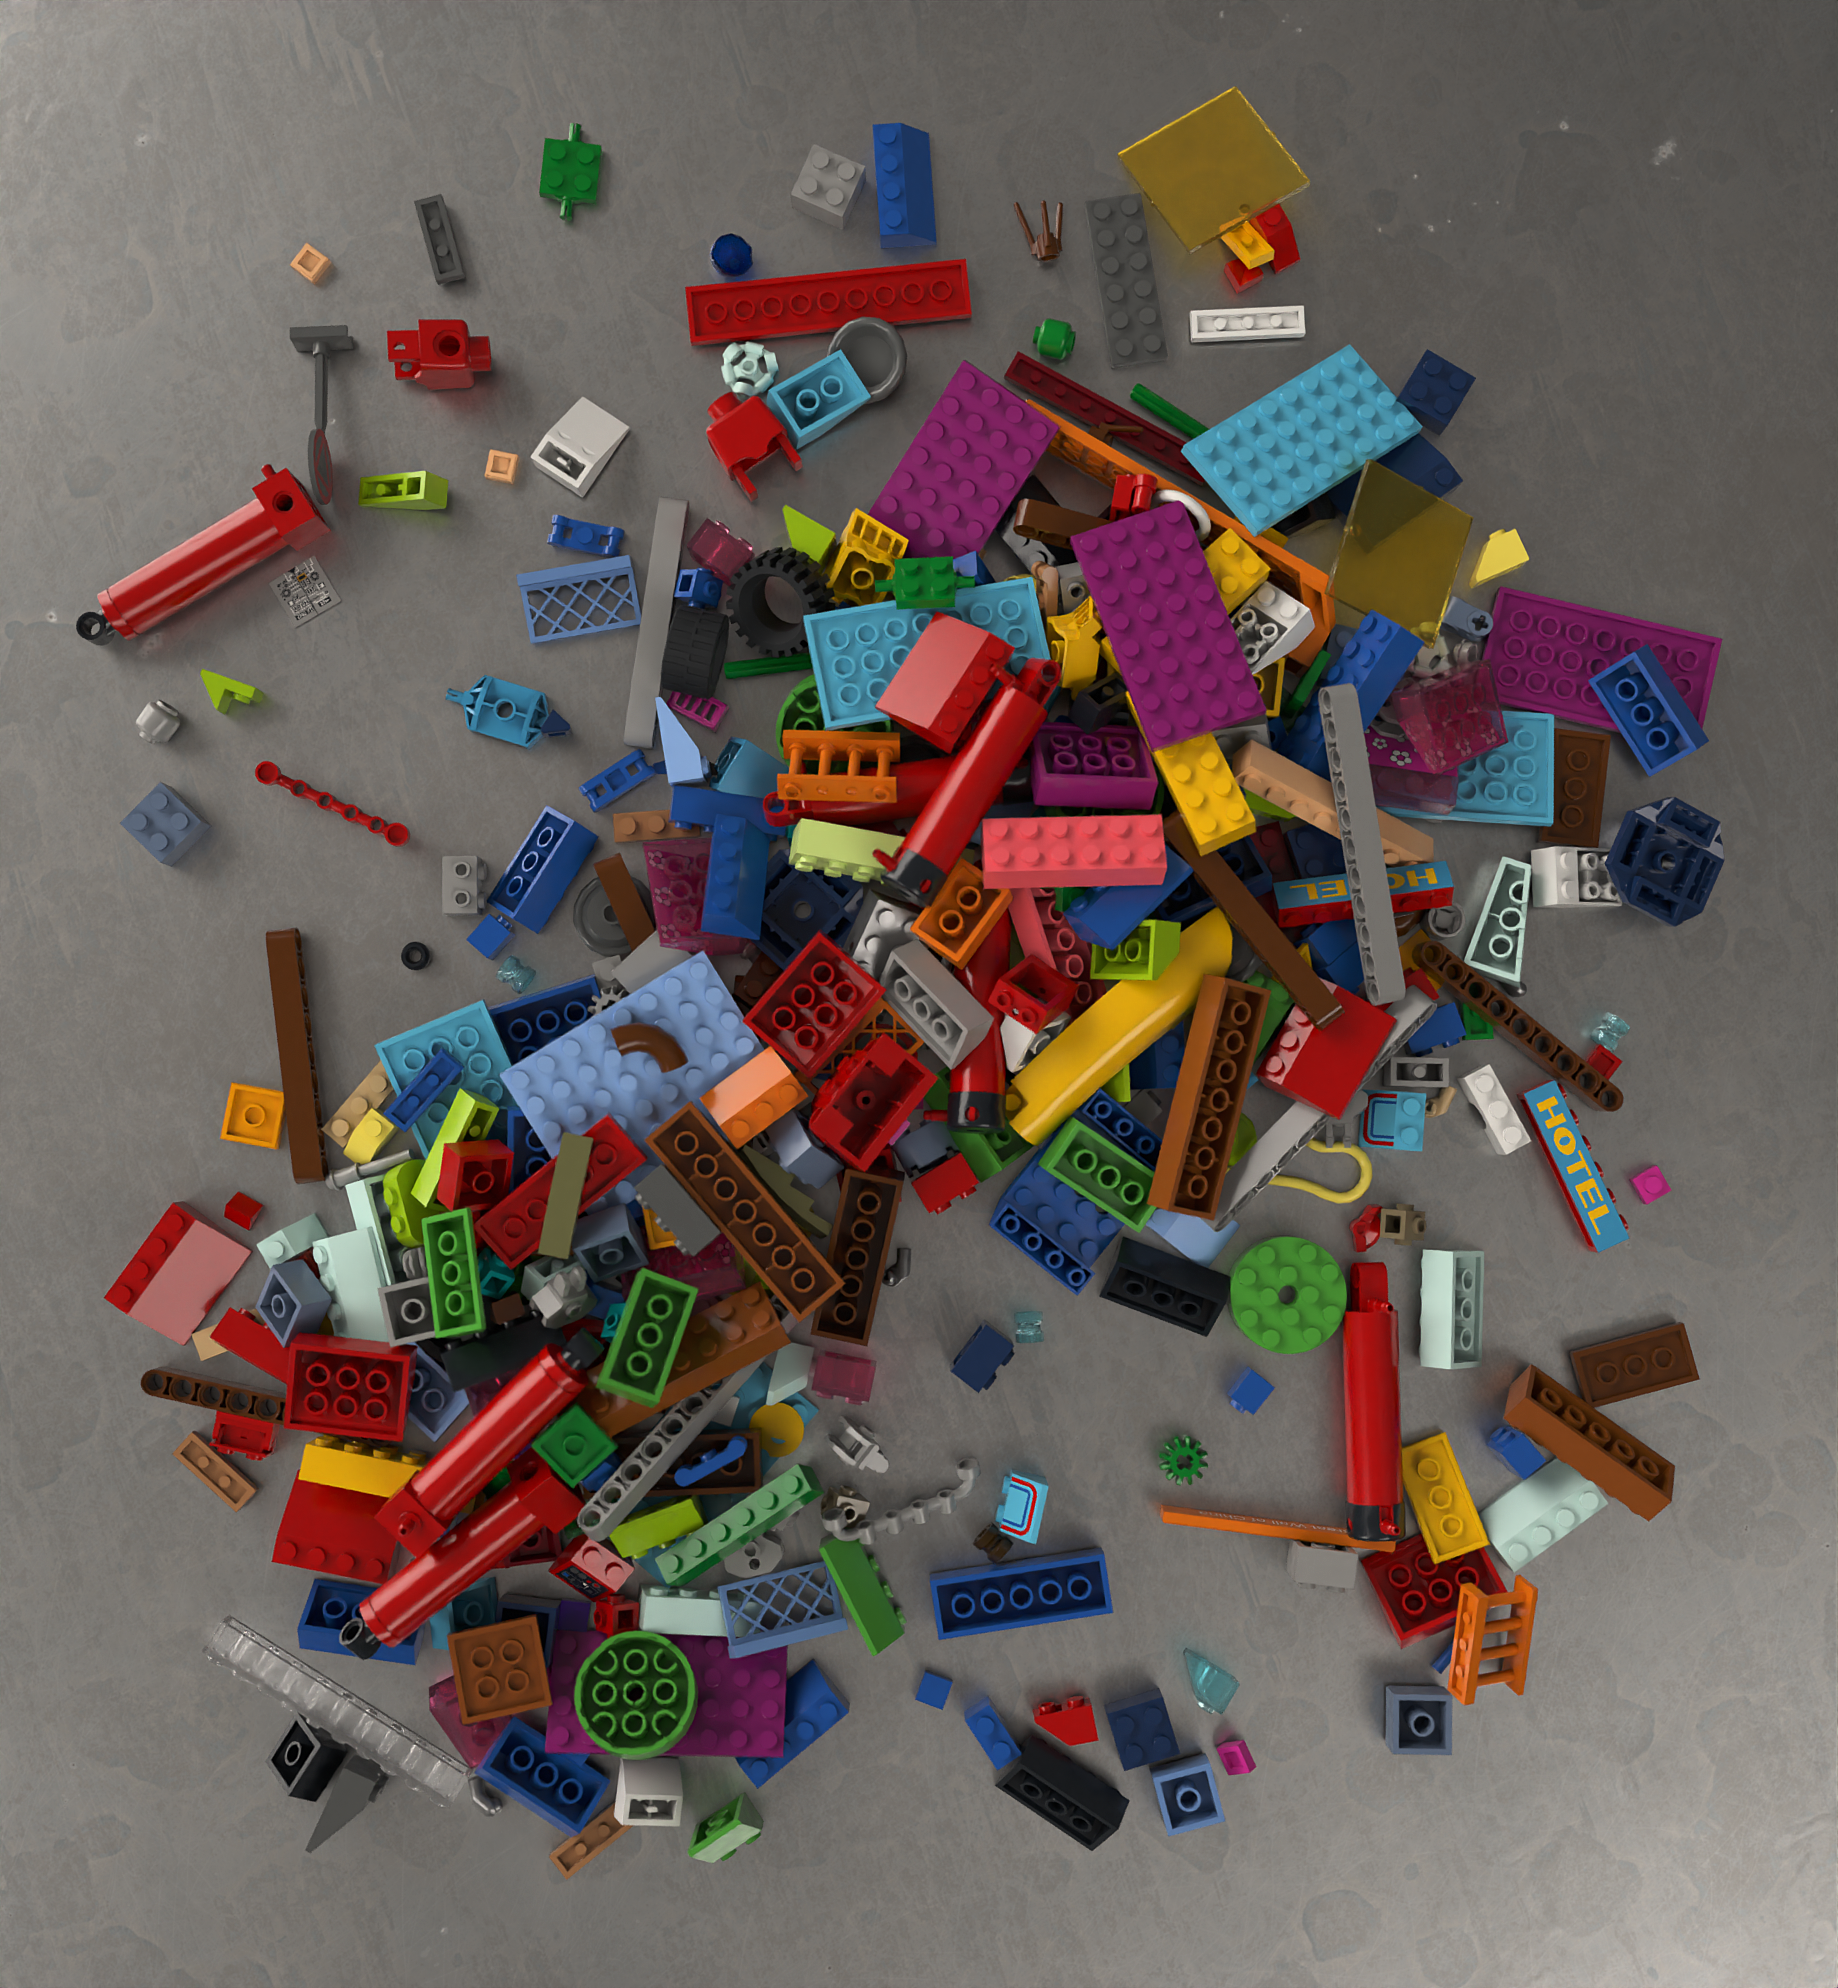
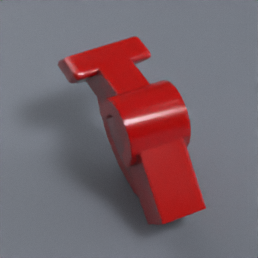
M1379 1204L1367 1205L1362 1215L1358 1219L1351 1221L1349 1229L1353 1234V1245L1356 1253L1367 1252L1366 1249L1377 1243L1380 1237L1381 1222L1377 1215L1381 1213V1208L1383 1207Z

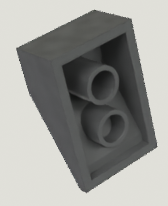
M357 1751L343 1767L305 1851L311 1853L363 1811L370 1801L375 1803L379 1794H382L388 1783L389 1777L385 1776L389 1765Z

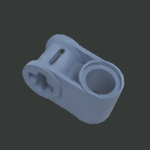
M1446 596L1434 620V624L1442 630L1459 635L1471 642H1480L1491 631L1493 619L1486 611L1469 605L1460 598ZM1476 622L1481 623L1480 631L1474 629Z

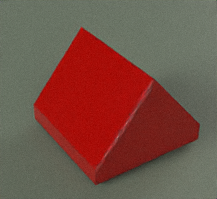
M238 1191L226 1204L224 1217L250 1231L264 1205Z

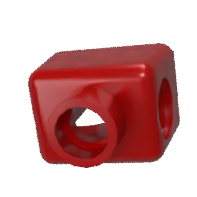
M419 319V330L387 331L389 362H394L396 380H416V383L426 385L428 390L470 388L474 384V372L492 370L489 336H470L468 325L464 320ZM403 345L405 347V349L395 350L396 346ZM408 363L412 368L409 371H403L401 369L402 365Z
M729 392L715 400L708 408L707 413L714 421L706 430L709 445L729 479L738 482L751 502L758 498V493L745 473L763 460L781 450L795 472L803 467L800 456L788 440L786 428L759 396H752L742 403L735 392Z

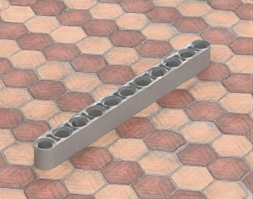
M1346 683L1324 687L1319 691L1318 702L1367 997L1372 1005L1377 1006L1404 999L1406 991L1358 695L1354 685Z
M1415 985L1405 990L1404 999L1394 1001L1384 1011L1396 1018L1397 1021L1356 1093L1435 1012L1437 1003ZM1297 1101L1226 1173L1214 1221L1201 1219L1214 1232L1223 1230L1332 1117Z
M774 1294L771 1298L772 1304L788 1334L798 1321ZM769 1355L686 1397L670 1410L580 1511L578 1523L589 1539L602 1541L614 1531ZM722 1384L718 1389L711 1390L714 1385ZM696 1406H702L699 1411L691 1412ZM682 1428L678 1434L671 1435L675 1429ZM662 1450L659 1456L651 1458L654 1452ZM642 1473L637 1480L631 1481L635 1474ZM621 1496L617 1503L610 1504L614 1497ZM600 1519V1522L596 1526L590 1527V1524L594 1520Z

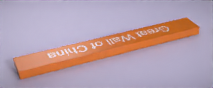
M1161 1505L1160 1507L1162 1522L1168 1524L1386 1552L1395 1551L1396 1541L1376 1542L1352 1539L1347 1535L1346 1528Z

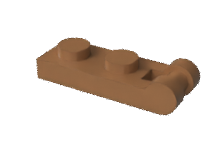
M1037 561L1033 564L1031 572L1036 577V596L1045 632L1047 617L1057 616L1058 571L1043 561Z

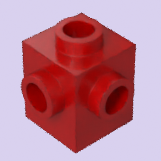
M619 1593L607 1595V1599L596 1600V1610L593 1615L596 1630L606 1633L607 1638L624 1632L639 1631V1602L626 1599L625 1594Z

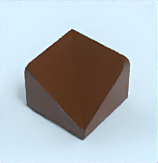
M511 1291L506 1298L490 1305L491 1320L498 1325L525 1314L519 1293Z

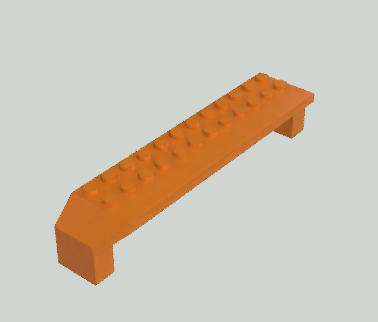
M1030 399L1025 400L1061 426L1046 449L1050 454L1113 491L1117 475L1149 474L1158 480L1156 492L1169 489L1190 496L1205 509L1210 518V533L1206 539L1201 541V543L1208 547L1231 528L1271 568L1266 581L1286 592V594L1308 607L1311 611L1315 628L1296 649L1281 657L1285 658L1284 670L1298 678L1304 675L1336 624L1332 582L1329 575L1261 535L1254 537L1244 525L1034 401ZM1168 501L1161 502V503L1159 504V507H1160V506H1163V505H1166V504H1169V503H1172V502H1168ZM1186 509L1193 529L1197 531L1199 523L1196 517Z

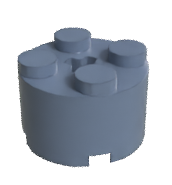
M923 1120L919 1123L921 1126L919 1129L912 1133L907 1129L895 1141L892 1149L908 1178L914 1177L912 1172L914 1170H918L921 1174L948 1159L946 1154L950 1150L954 1154L959 1151L944 1121Z

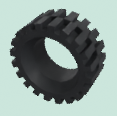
M776 547L771 551L767 550L740 567L739 571L730 580L733 584L727 587L726 594L732 596V598L726 601V608L733 609L734 614L729 616L731 624L738 623L740 629L735 632L740 638L743 635L749 638L746 644L750 648L756 645L760 646L758 653L766 655L772 651V657L776 658L784 654L788 657L796 652L799 653L808 646L803 616L835 610L836 603L829 602V599L835 596L834 589H827L825 585L830 581L827 573L823 576L819 574L818 570L822 566L817 561L812 564L807 562L810 555L805 552L796 556L795 548L789 547L783 551L782 547ZM769 577L784 579L797 592L803 607V616L800 623L783 621L772 612L765 597V585Z

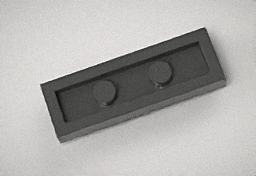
M438 194L414 201L437 284L441 285L465 278L442 195Z

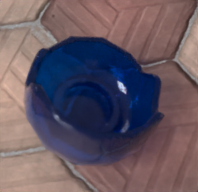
M732 233L721 235L711 246L710 260L712 267L719 275L730 279L743 276L753 265L751 246L741 236Z

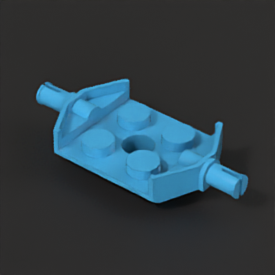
M487 675L481 677L468 692L465 691L463 693L451 688L447 690L449 694H446V700L460 703L464 707L467 729L471 732H479L524 746L527 749H531L543 737L541 727L550 715L547 695L543 692ZM504 703H510L513 707L512 714L507 718H502L498 714L499 707Z

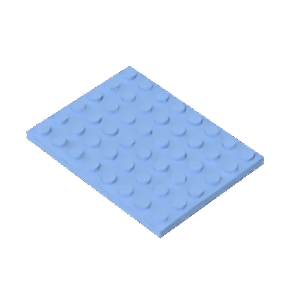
M703 950L499 1074L552 1158L559 1153L563 1132L581 1136L609 1112L648 1156L644 1163L585 1210L588 1215L623 1203L627 1204L635 1199V1195L638 1192L634 1187L659 1165L664 1164L644 1139L689 1101L692 1100L723 1138L729 1141V1138L699 1097L764 1049L754 1032L742 1022L743 1014ZM636 1022L659 1026L676 1038L685 1051L689 1062L675 1070L662 1073L655 1059L647 1053L634 1052L621 1056L611 1029Z

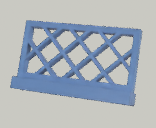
M626 555L517 574V582L521 590L531 644L640 625L642 614L632 557ZM628 574L630 586L624 595L610 587L616 576ZM610 578L607 584L600 579ZM596 580L605 586L596 600L582 592L588 581ZM582 583L579 589L572 584ZM568 585L577 591L568 605L554 597L560 586ZM555 587L551 593L544 590ZM608 589L621 598L612 612L599 604V601ZM540 590L548 596L540 610L530 604L528 592ZM630 592L632 595L633 602L627 599V596ZM580 594L593 603L584 617L571 609V606ZM552 599L565 608L556 622L543 613ZM624 601L634 607L636 619L623 621L615 615ZM596 606L610 615L605 623L600 626H596L587 620ZM531 609L537 613L534 619L532 617ZM568 611L582 620L575 630L568 631L559 625ZM540 616L554 624L547 635L536 637L534 625ZM613 617L619 621L609 624ZM585 622L591 626L581 629ZM557 627L564 631L560 633H554Z
M825 1561L717 1587L729 1646L727 1647L730 1658H739L848 1630L847 1620L842 1615L836 1583ZM824 1567L827 1580L823 1587L819 1588L810 1582L809 1578L815 1569ZM808 1571L805 1577L798 1574ZM789 1575H793L802 1581L794 1596L781 1588L784 1580ZM780 1578L777 1584L771 1581ZM761 1582H765L774 1588L766 1602L753 1594ZM752 1585L749 1591L743 1588L744 1586ZM805 1585L818 1592L811 1607L798 1599ZM827 1587H829L830 1594L825 1592ZM738 1589L746 1595L738 1609L728 1603L726 1591ZM778 1591L791 1599L783 1614L770 1606ZM822 1596L832 1601L834 1614L824 1616L815 1610ZM750 1598L763 1606L755 1621L742 1613ZM795 1602L808 1610L803 1621L799 1623L787 1617ZM767 1609L780 1617L775 1628L771 1630L759 1624ZM730 1610L735 1613L733 1618L731 1617ZM812 1614H814L815 1616L818 1617V1618L809 1620V1618L811 1617ZM740 1616L751 1623L752 1627L746 1636L736 1638L733 1626ZM784 1620H785L786 1622H788L789 1624H791V1625H787V1626L781 1627L782 1624H783V1622H784ZM756 1627H757L758 1629H760L761 1631H763V1632H759V1633L753 1634V1632L755 1631Z

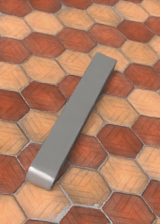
M660 497L658 501L624 731V745L651 749L655 745L659 721L655 698H662L663 693L661 686L662 660L675 612L676 598L674 593L682 564L689 516L688 500Z

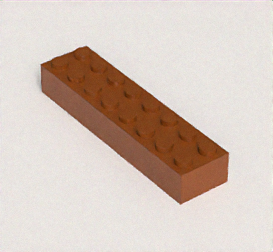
M1204 974L1147 1204L1166 1211L1214 1221L1271 990L1224 977Z
M692 1100L644 1139L799 1323L845 1284V1280Z
M758 1282L688 1318L662 1395L656 1406L650 1408L595 1388L605 1363L603 1362L586 1371L589 1384L557 1415V1418L577 1402L612 1437L790 1344L791 1341L771 1299L761 1282Z

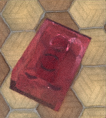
M454 1675L429 1687L430 1712L470 1769L478 1767L491 1745L512 1719V1715L463 1725Z

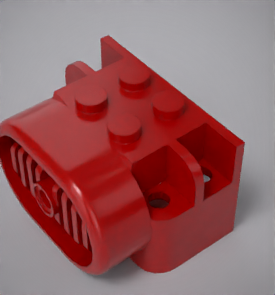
M882 1033L879 1038L871 1040L863 1050H857L853 1055L851 1053L846 1056L835 1068V1072L823 1083L812 1101L809 1128L825 1145L852 1167L865 1172L937 1081L938 1077L888 1035Z

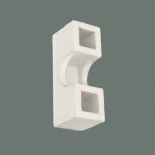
M1490 1064L1480 1065L1456 1078L1468 1102L1474 1104L1481 1113L1486 1124L1484 1131L1497 1154L1507 1155L1531 1142Z

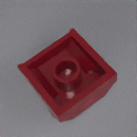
M546 1526L542 1527L504 1558L505 1569L513 1566L555 1561L563 1552L560 1531L555 1535Z

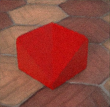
M1239 258L1226 263L1224 267V272L1237 294L1261 282L1264 276L1259 266L1249 270Z

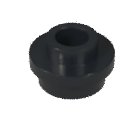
M411 942L402 950L401 960L408 969L422 970L430 962V951L423 943ZM415 951L421 953V958L417 962H414L412 959V954Z

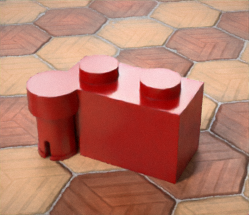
M1149 474L1117 475L1109 520L1116 522L1149 511L1152 495L1156 493L1157 478Z

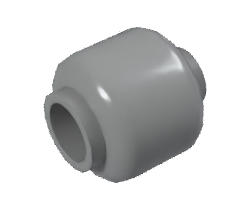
M159 700L157 703L149 702L136 720V725L141 730L139 735L151 744H155L156 741L162 743L170 741L181 724L178 717L179 712L162 700Z

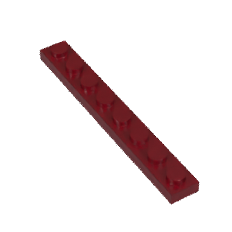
M1019 351L1016 353L1004 375L1005 380L1090 426L1099 428L1101 422L1109 425L1143 427L1144 431L1142 433L1109 432V435L1200 486L1203 485L1205 479L1181 452L1187 442Z

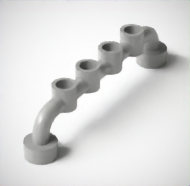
M966 1458L956 1464L958 1478L964 1480L963 1485L958 1489L942 1490L937 1493V1497L928 1500H915L910 1504V1507L902 1510H889L884 1513L883 1517L873 1521L862 1520L857 1523L856 1527L848 1530L844 1529L847 1524L845 1511L841 1508H832L826 1510L821 1516L824 1529L832 1531L833 1535L841 1541L848 1542L859 1539L861 1544L867 1545L877 1540L876 1532L886 1529L889 1534L900 1533L904 1529L903 1522L913 1518V1522L916 1524L928 1522L930 1520L929 1512L938 1508L943 1514L953 1513L957 1509L956 1502L967 1497L972 1492L976 1478L981 1474L979 1461L975 1458Z

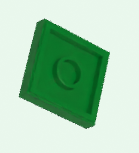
M1324 650L1319 651L1310 668L1301 677L1282 714L1292 718L1305 702L1331 654Z
M577 1402L531 1442V1446L572 1488L618 1448V1444Z

